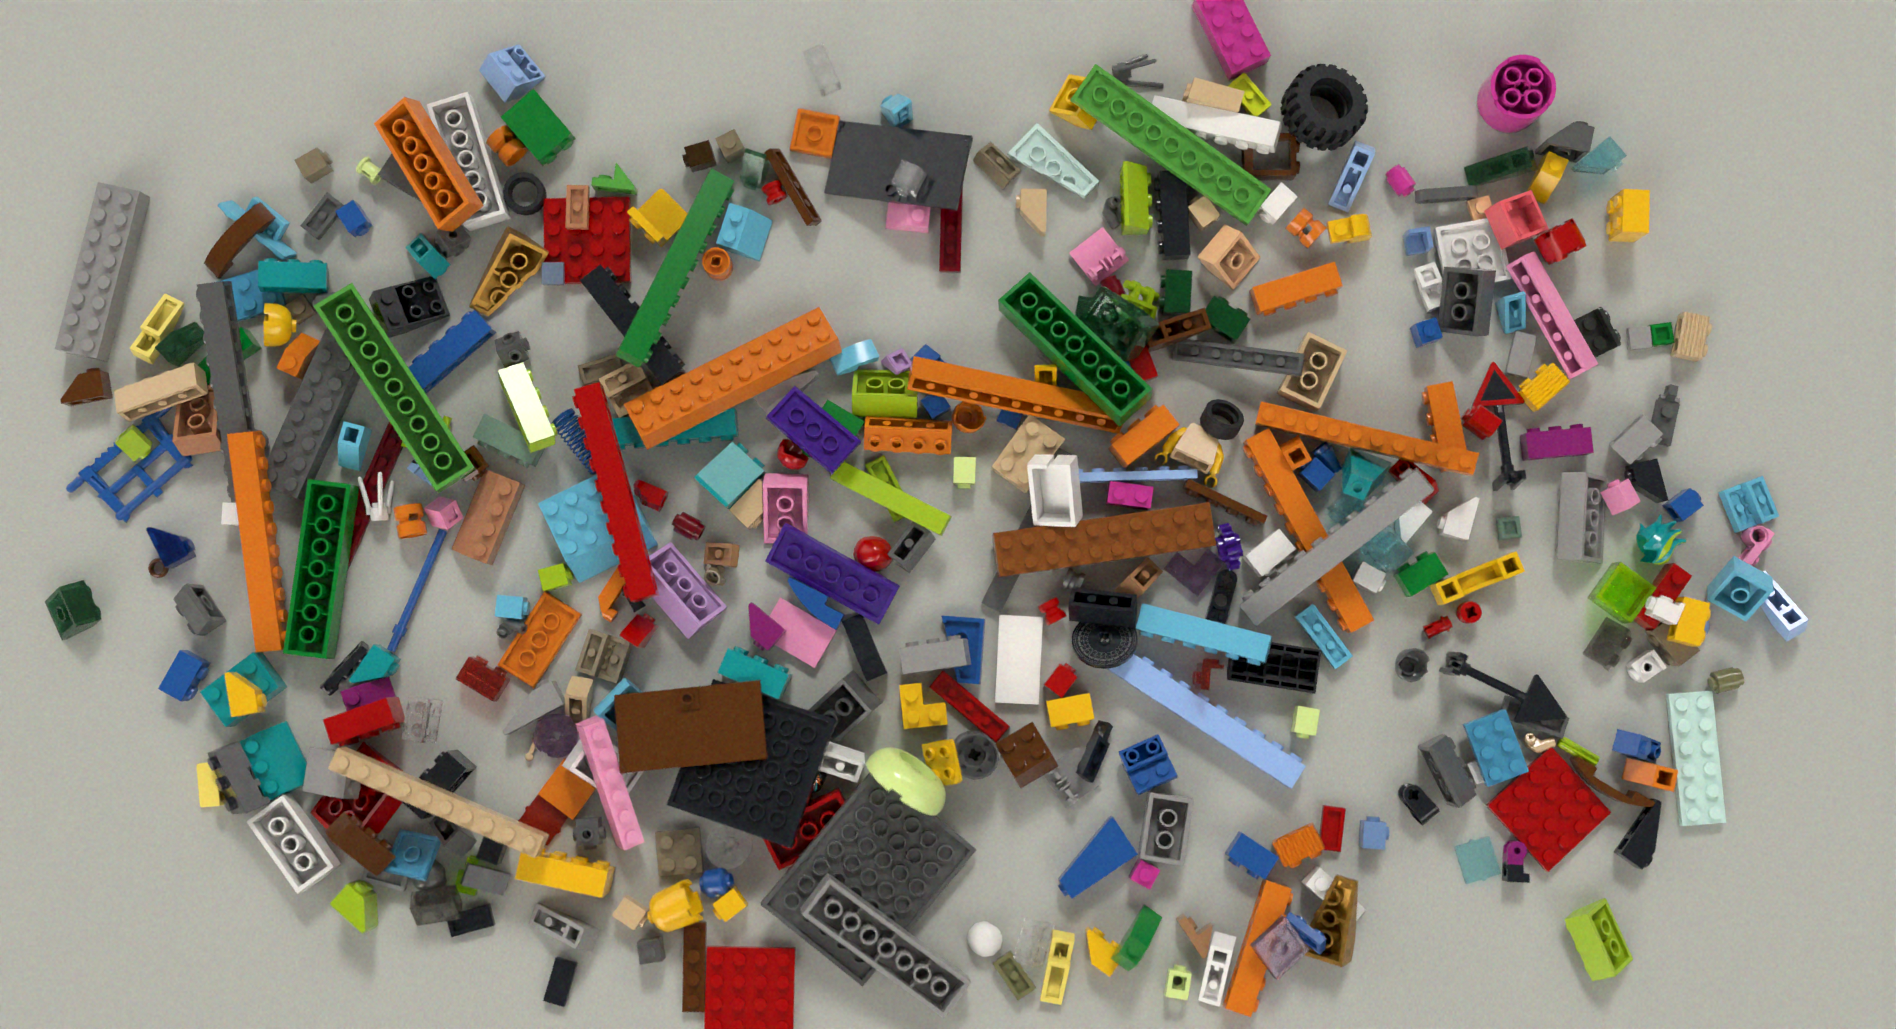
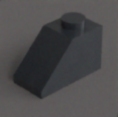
M1657 458L1625 466V480L1629 478L1635 491L1655 503L1669 501Z

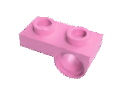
M1763 526L1745 529L1741 534V539L1747 547L1739 556V559L1754 567L1760 559L1758 556L1762 550L1765 551L1771 545V538L1775 533ZM1754 531L1758 534L1757 542L1752 537Z

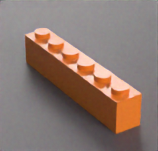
M1267 879L1262 880L1224 998L1223 1006L1225 1009L1251 1017L1252 1012L1257 1011L1259 1005L1258 993L1259 990L1263 991L1266 978H1264L1266 969L1269 970L1272 965L1273 948L1276 949L1279 943L1280 936L1277 934L1279 928L1285 924L1286 914L1284 912L1286 906H1290L1293 899L1290 887Z

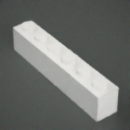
M1154 95L1152 102L1154 106L1203 141L1210 139L1220 145L1234 144L1235 147L1243 150L1252 148L1262 154L1275 153L1282 129L1281 122Z

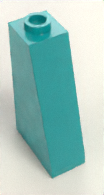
M1350 448L1342 464L1343 493L1364 501L1383 482L1391 462L1361 450Z

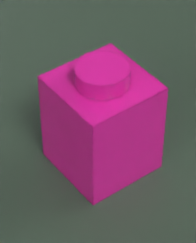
M1138 858L1128 877L1150 890L1160 869Z

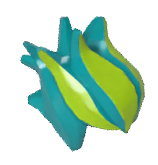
M1660 514L1657 521L1647 528L1640 523L1636 540L1639 549L1645 554L1640 559V562L1663 565L1671 559L1678 545L1686 543V539L1675 538L1682 533L1681 529H1671L1677 523L1676 521L1662 524V515Z

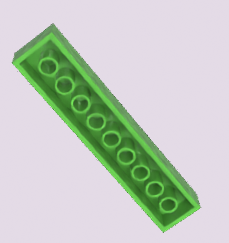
M353 283L315 304L314 308L436 492H442L475 471V467Z

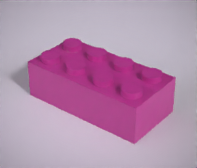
M1244 0L1193 1L1192 8L1229 81L1239 77L1244 72L1248 73L1268 63L1271 54Z

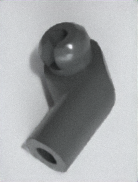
M508 618L499 625L496 632L500 638H506L514 631L524 634L528 626L520 621Z

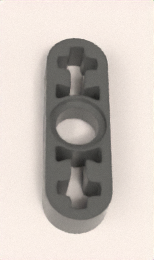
M1474 185L1428 188L1415 191V203L1417 204L1468 201L1478 198L1477 186Z

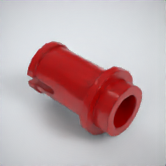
M1440 616L1439 620L1422 626L1428 639L1444 631L1449 632L1453 628L1448 616Z

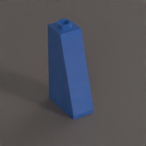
M1112 816L1107 818L1058 878L1061 882L1058 887L1064 896L1069 894L1071 899H1073L1138 855Z

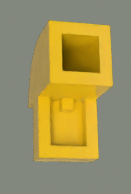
M1367 214L1351 215L1348 218L1327 221L1326 223L1330 244L1348 241V244L1372 238Z

